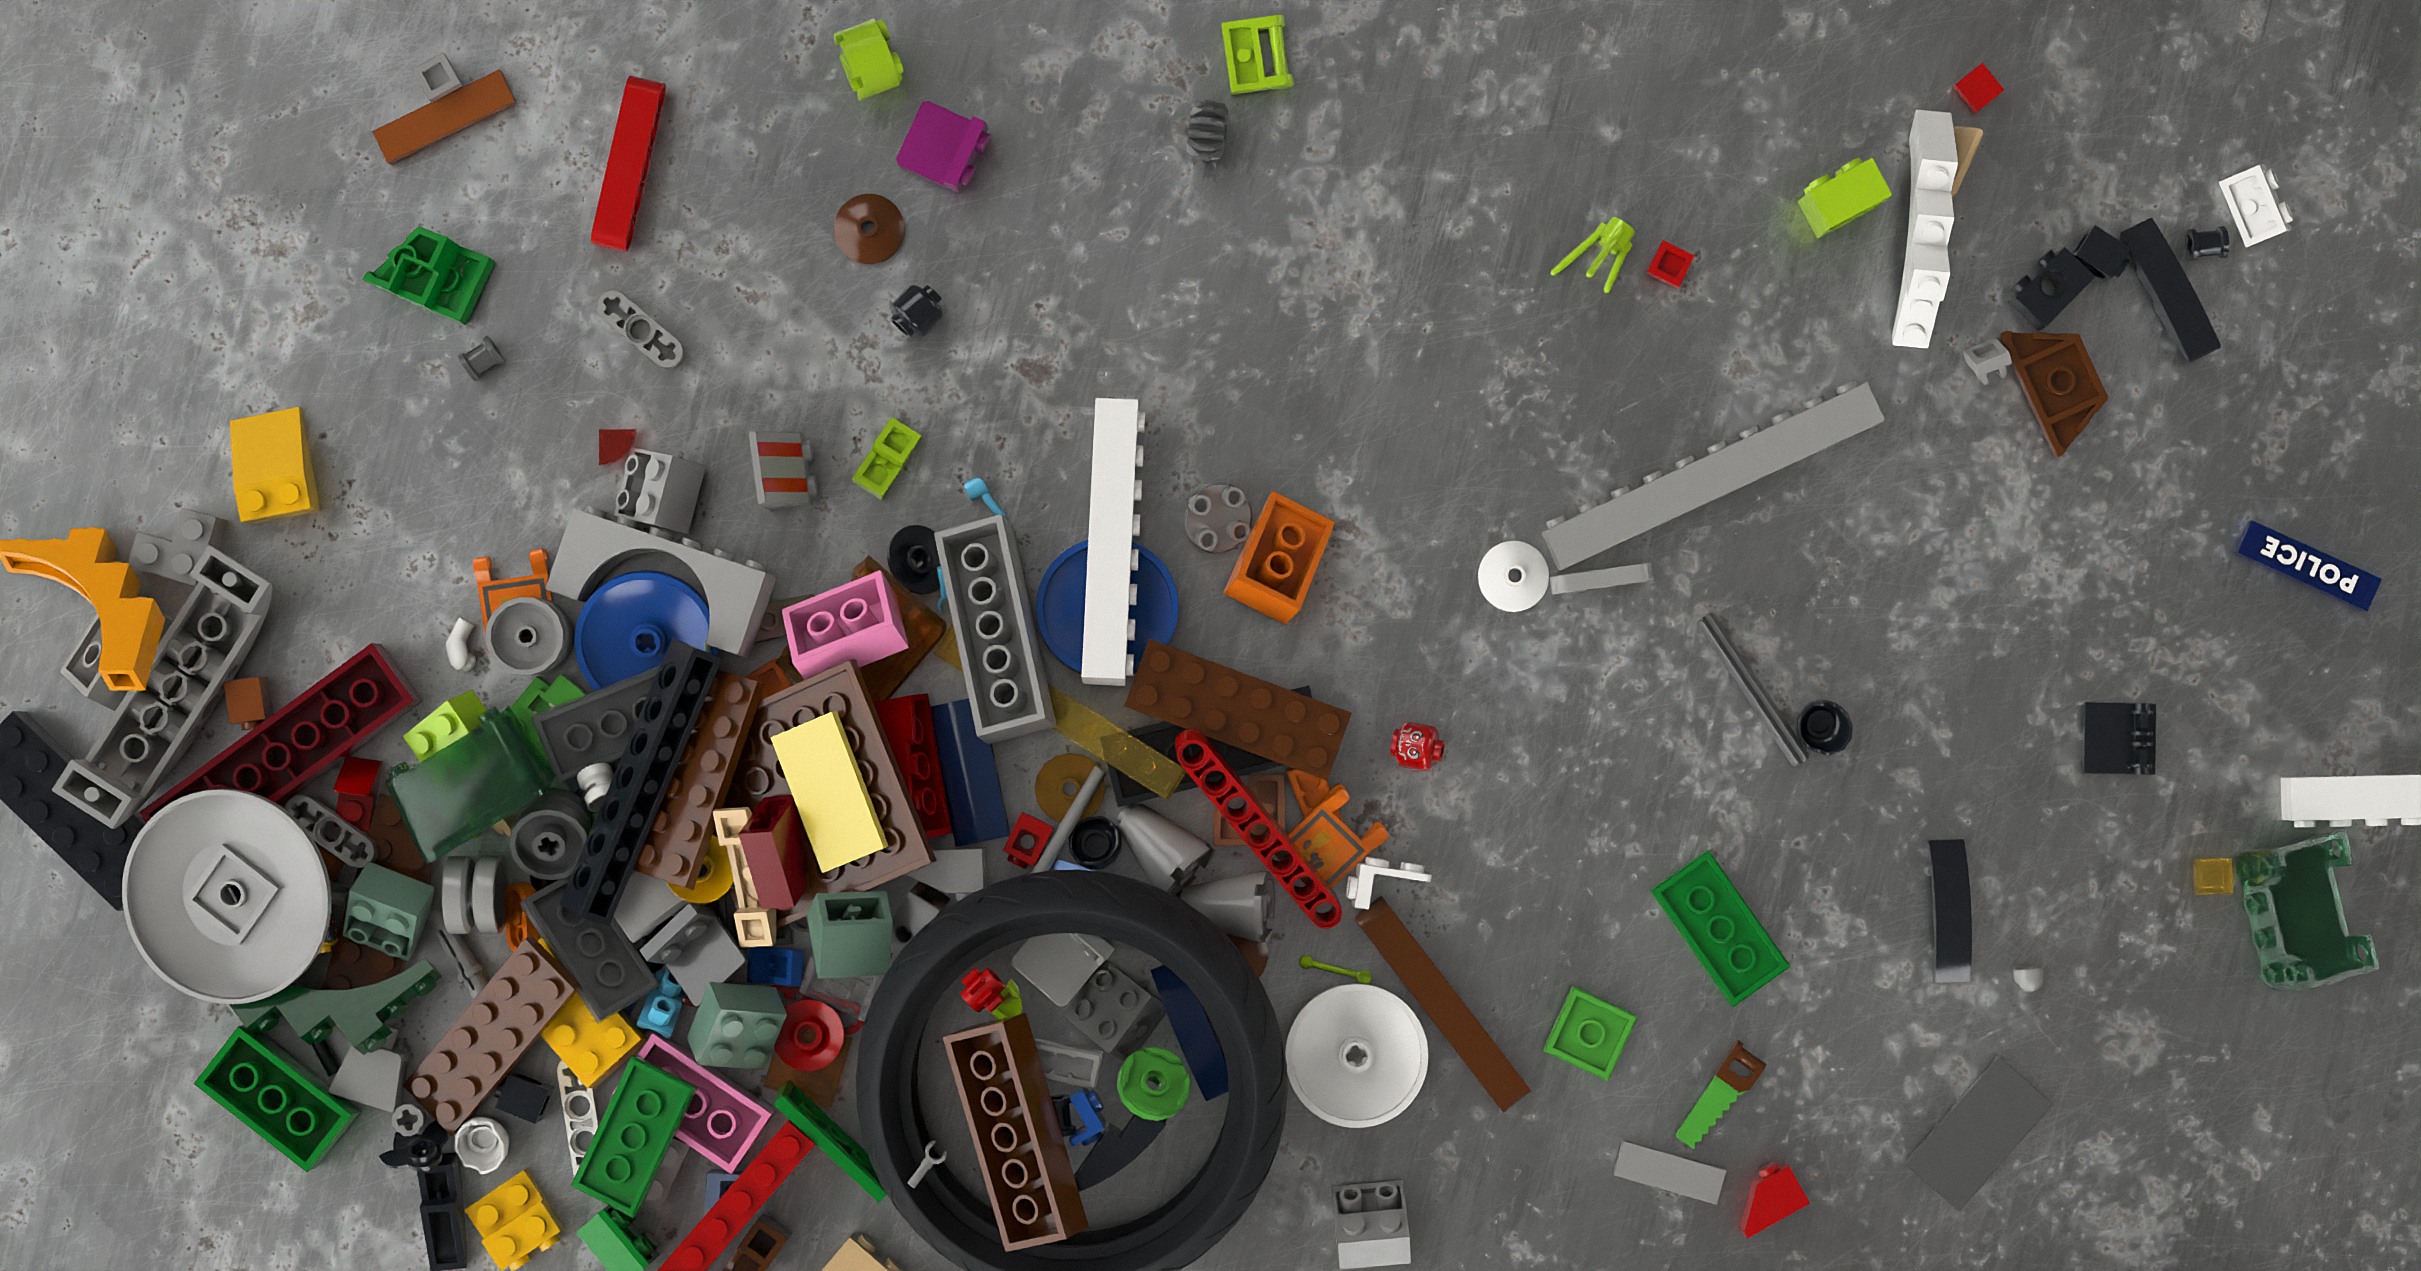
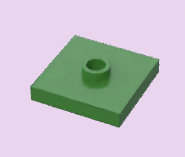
M1572 985L1542 1050L1608 1081L1638 1016Z

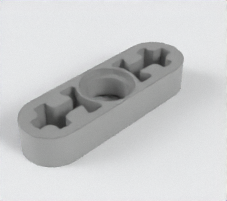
M615 290L607 291L599 297L597 312L600 317L652 361L664 369H675L682 364L685 358V349L682 343L630 299ZM618 299H621L619 307L628 315H630L632 309L636 311L635 314L626 320L623 328L619 326V324L624 322L616 313L607 315L609 308L606 306V303L609 300L616 302ZM639 320L647 321L651 327L649 336L643 340L635 339L631 333L633 324ZM661 332L663 336L659 337L658 340L667 347L674 344L676 347L673 352L676 354V357L673 360L666 358L662 361L663 353L657 347L652 345L650 351L646 347L656 340L658 333Z
M1652 563L1550 577L1552 595L1654 581Z
M297 795L287 802L285 810L302 824L312 839L349 866L364 868L368 861L376 862L379 848L375 840L312 796ZM308 803V813L314 817L321 818L316 823L310 818L301 817L298 819L297 817L300 812L296 809L297 805H306ZM330 821L336 822L341 829L340 837L334 842L327 841L323 835V828ZM347 841L357 846L366 844L367 846L364 851L368 856L367 858H358L356 860L357 852L349 846H343L342 850L339 848Z

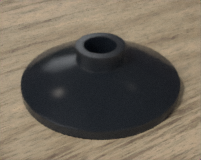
M910 525L894 534L888 545L887 562L892 576L900 586L909 592L926 595L940 589L937 567L941 565L934 536L935 531L921 525ZM911 558L915 560L917 567L913 565Z

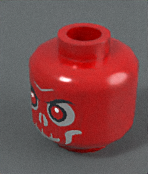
M1406 722L1400 729L1396 728L1394 730L1390 755L1395 757L1400 767L1428 771L1433 767L1435 761L1441 762L1445 741L1439 740L1438 730L1434 726Z

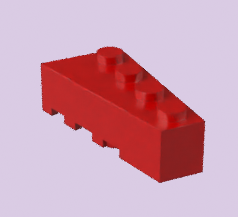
M928 693L874 702L875 709L927 838L951 834L952 828Z

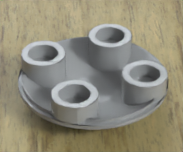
M1210 483L1198 489L1189 499L1184 514L1185 529L1191 541L1202 550L1211 553L1230 551L1240 543L1245 542L1251 533L1252 511L1247 497L1240 488L1228 483Z

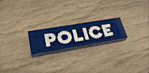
M2253 520L2248 521L2235 551V554L2364 612L2368 611L2382 580L2375 575Z

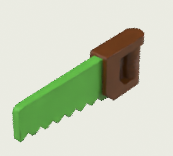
M1739 1040L1735 1042L1714 1072L1715 1077L1676 1132V1137L1692 1149H1695V1142L1702 1141V1134L1709 1133V1126L1716 1125V1118H1722L1723 1111L1730 1109V1103L1737 1101V1095H1743L1747 1090L1751 1089L1767 1065L1743 1048L1744 1043ZM1735 1059L1752 1072L1749 1076L1740 1077L1728 1067Z

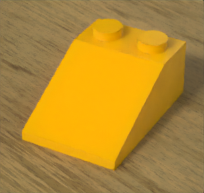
M301 407L230 420L233 485L240 522L254 525L321 511Z

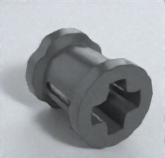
M488 336L483 338V343L466 354L461 352L457 355L461 364L474 381L479 380L480 374L496 363L500 365L505 363V359L499 349Z

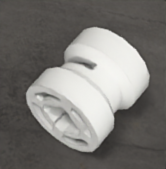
M608 763L590 765L582 769L577 775L580 788L586 792L584 798L587 808L591 812H599L614 777L612 768Z

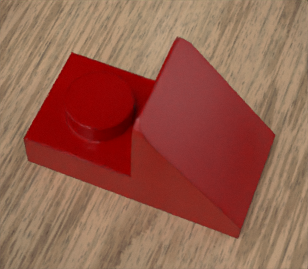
M347 756L333 788V792H339L336 813L359 830L368 832L376 807L383 761ZM334 822V827H340L336 822Z

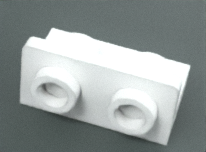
M2265 164L2258 165L2219 182L2245 247L2291 230L2289 222L2294 220L2287 202H2280L2276 189L2280 188V184L2272 168L2267 170Z

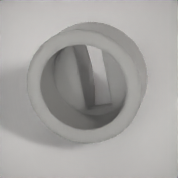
M2041 965L2013 968L2014 980L2021 990L2033 992L2042 985L2043 969Z

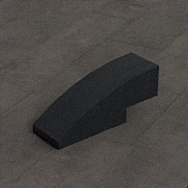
M1133 1114L1123 1130L1109 1123L1102 1133V1137L1097 1140L1074 1173L1078 1191L1080 1192L1097 1185L1134 1161L1165 1127L1167 1119L1154 1121L1142 1119Z
M456 1152L445 1153L441 1162L432 1170L425 1172L417 1171L422 1199L419 1208L430 1271L467 1268L465 1215L458 1158Z

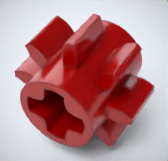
M989 967L982 973L978 968H975L961 980L966 986L960 992L962 998L978 1013L984 1008L991 1013L1006 1000L1000 994L1006 988L1005 983Z

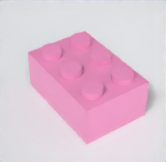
M881 570L782 609L792 662L804 680L848 660L856 659L860 668L909 648L897 596Z

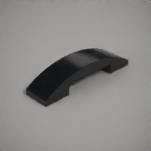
M1964 839L1927 840L1928 874L1932 879L1934 947H1932L1933 983L1970 982L1972 913Z

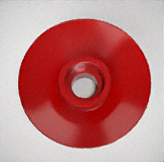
M800 1000L785 1008L787 1016L774 1045L778 1057L789 1067L804 1072L817 1071L831 1064L839 1055L844 1043V1028L838 1014L830 1006L817 1000ZM806 1030H813L816 1034V1038L812 1043H805L803 1041L802 1035Z

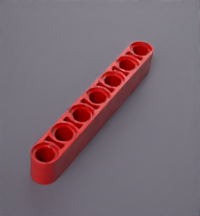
M1187 729L1181 732L1175 741L1176 754L1180 765L1313 924L1322 929H1330L1336 926L1341 920L1342 909L1335 891L1205 735L1195 729ZM1189 744H1198L1202 747L1201 751L1193 756L1183 753L1184 748ZM1217 770L1224 774L1221 780L1217 782H1209L1205 779L1206 775L1211 771ZM1235 797H1241L1246 800L1245 804L1240 808L1233 809L1228 806L1229 801ZM1256 824L1268 826L1267 830L1261 835H1254L1250 832L1251 828ZM1279 850H1285L1290 853L1283 861L1272 859L1275 852ZM1306 876L1311 878V882L1305 887L1294 885V882L1300 877ZM1322 903H1331L1333 905L1332 909L1326 913L1316 911V908Z

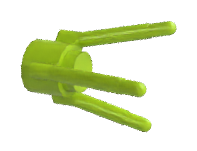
M1612 217L1607 225L1601 222L1592 235L1551 270V275H1557L1595 241L1601 238L1599 244L1603 249L1586 272V276L1592 277L1609 253L1616 254L1619 251L1604 287V292L1609 293L1625 256L1633 246L1630 240L1634 236L1635 231L1630 225L1617 217Z

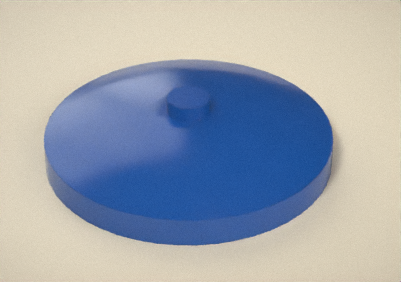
M1088 540L1065 550L1052 562L1041 580L1036 598L1037 622L1044 643L1056 659L1081 675ZM1132 542V549H1139L1138 571L1131 570L1130 584H1137L1136 606L1129 605V619H1135V641L1128 640L1127 654H1134V675L1137 673L1149 639L1169 646L1177 627L1179 603L1175 583L1166 566L1151 551Z
M639 570L627 572L610 579L601 585L588 599L581 610L575 627V655L583 676L594 690H598L662 664L672 638L704 650V643L706 642L709 630V605L703 596L689 583L665 572ZM711 646L712 654L718 656L719 648Z

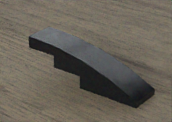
M2149 218L2120 232V241L2131 247L2128 253L2137 266V276L2154 301L2153 309L2187 362H2193L2220 349L2221 344L2198 296L2153 218Z

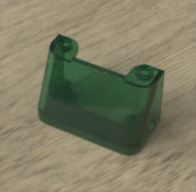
M509 705L500 710L496 706L486 710L477 717L480 723L472 731L418 764L413 763L408 766L403 761L387 772L389 778L385 781V785L418 852L426 864L435 861L529 804L546 792L555 778L554 772Z

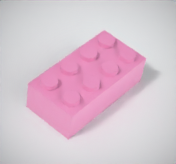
M658 1032L653 1033L638 1056L698 1086L675 1137L732 1174L737 1170L776 1112V1109L714 1067L697 1065L693 1053L673 1039L665 1038Z

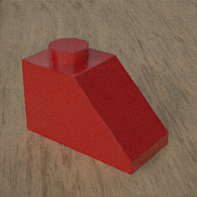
M1777 1161L1766 1164L1758 1170L1760 1175L1752 1179L1739 1226L1745 1237L1749 1238L1810 1204L1790 1166L1785 1162L1778 1164Z

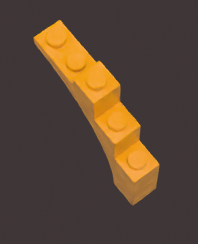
M97 527L71 528L67 540L57 538L49 540H27L24 538L0 540V560L8 572L34 574L58 581L79 592L96 608L101 623L102 650L98 671L109 689L145 691L165 617L154 598L137 597L141 583L131 565L118 561L113 562L117 549L106 529Z

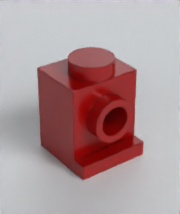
M1024 811L1021 812L1002 850L1009 854L1007 860L1026 869L1028 864L1035 866L1055 827ZM1024 835H1030L1034 838L1032 848L1027 849L1022 846L1021 839Z

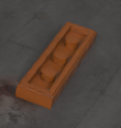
M497 70L443 96L433 103L431 102L373 130L372 133L387 163L391 165L517 102L502 71Z

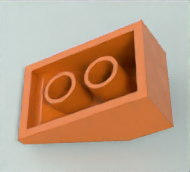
M1272 491L1233 568L1223 594L1287 625L1301 609L1335 522Z

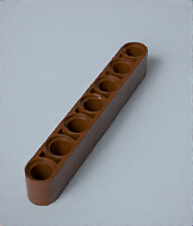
M1382 896L1369 905V910L1363 909L1353 917L1503 1113L1531 1092L1525 1081Z

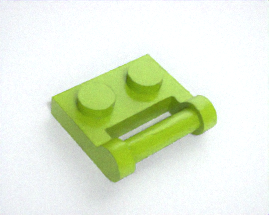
M1271 15L1221 23L1231 95L1269 89H1285L1294 86L1293 75L1289 74L1282 30L1285 27L1284 15ZM1258 31H1269L1275 76L1265 77Z

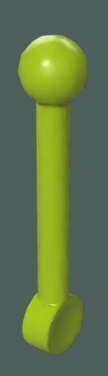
M1303 955L1299 959V965L1303 969L1313 967L1356 978L1361 984H1368L1372 978L1371 973L1367 970L1357 972L1314 961L1308 955Z

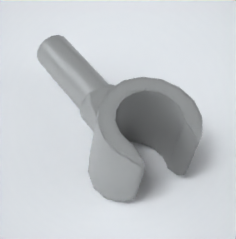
M936 1140L927 1144L925 1148L926 1157L907 1182L911 1187L915 1188L934 1164L942 1163L945 1160L947 1148L940 1158H932L929 1155V1150L934 1146Z

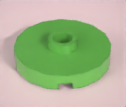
M1153 1046L1146 1047L1126 1058L1118 1072L1117 1089L1126 1107L1142 1119L1154 1121L1168 1119L1183 1108L1190 1096L1191 1078L1189 1072L1186 1073L1181 1059L1167 1049ZM1147 1082L1155 1083L1157 1090L1150 1089Z

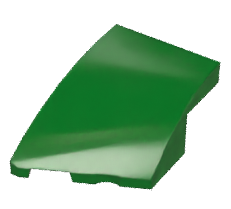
M418 226L406 237L403 244L396 246L387 254L389 258L374 272L368 271L362 280L422 308L466 325L495 261L487 256L459 246L446 236Z

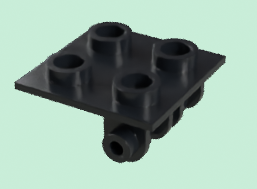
M2084 702L2083 773L2155 775L2156 704Z

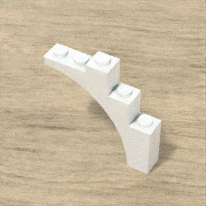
M1916 109L1909 136L1911 190L1908 238L1900 298L1892 332V344L1928 348L1939 303L1944 301L1951 273L1947 245L1954 221L1951 190L1958 166L1952 114L1949 112Z

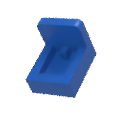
M750 947L748 949L746 979L748 983L801 986L803 950L781 947Z
M1077 1087L1071 1091L1069 1098L1085 1125L1076 1129L1077 1132L1070 1135L1069 1141L1072 1146L1080 1142L1083 1146H1087L1102 1137L1101 1131L1105 1129L1106 1120L1101 1113L1104 1110V1105L1095 1090L1089 1092L1087 1088Z

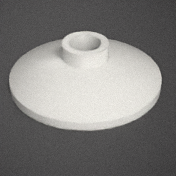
M1507 541L1494 546L1486 553L1479 566L1478 582L1484 597L1493 606L1504 611H1523L1534 606L1545 594L1549 583V570L1544 557L1536 548L1520 541ZM1511 569L1520 571L1521 579L1519 582L1509 580L1508 573Z

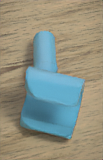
M976 477L964 483L971 501L982 496L986 505L995 515H1006L992 498L983 479Z
M939 566L937 571L941 595L937 601V609L943 613L941 601L947 598L942 569Z

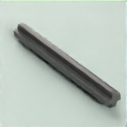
M1708 613L1697 622L1698 627L1790 764L1798 766L1809 758V754L1715 614Z

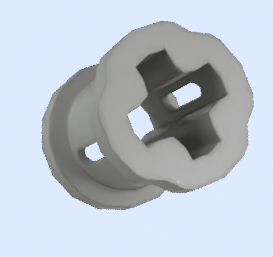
M411 1101L399 1106L392 1115L394 1130L403 1136H412L423 1131L431 1121V1115L418 1101ZM408 1114L417 1115L418 1121L415 1123L406 1122L405 1116Z

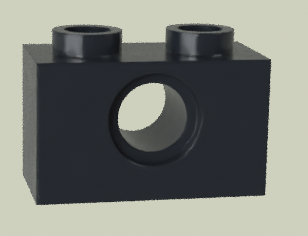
M2066 247L2056 253L2050 249L2036 263L2040 269L2031 278L2026 274L2011 289L2015 295L2008 303L2037 331L2046 328L2095 278ZM2044 278L2051 279L2055 283L2056 292L2054 296L2047 295L2042 290L2041 283Z

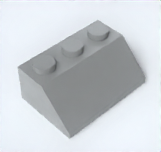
M162 609L160 610L165 617V622L159 642L174 621ZM96 614L59 672L86 698L116 711L128 691L110 690L98 671L102 650L101 623L98 614Z

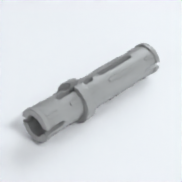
M441 907L430 913L427 920L459 974L457 976L459 983H464L474 1000L488 983L483 973L485 968L482 963H477L462 934H448L443 919V908Z

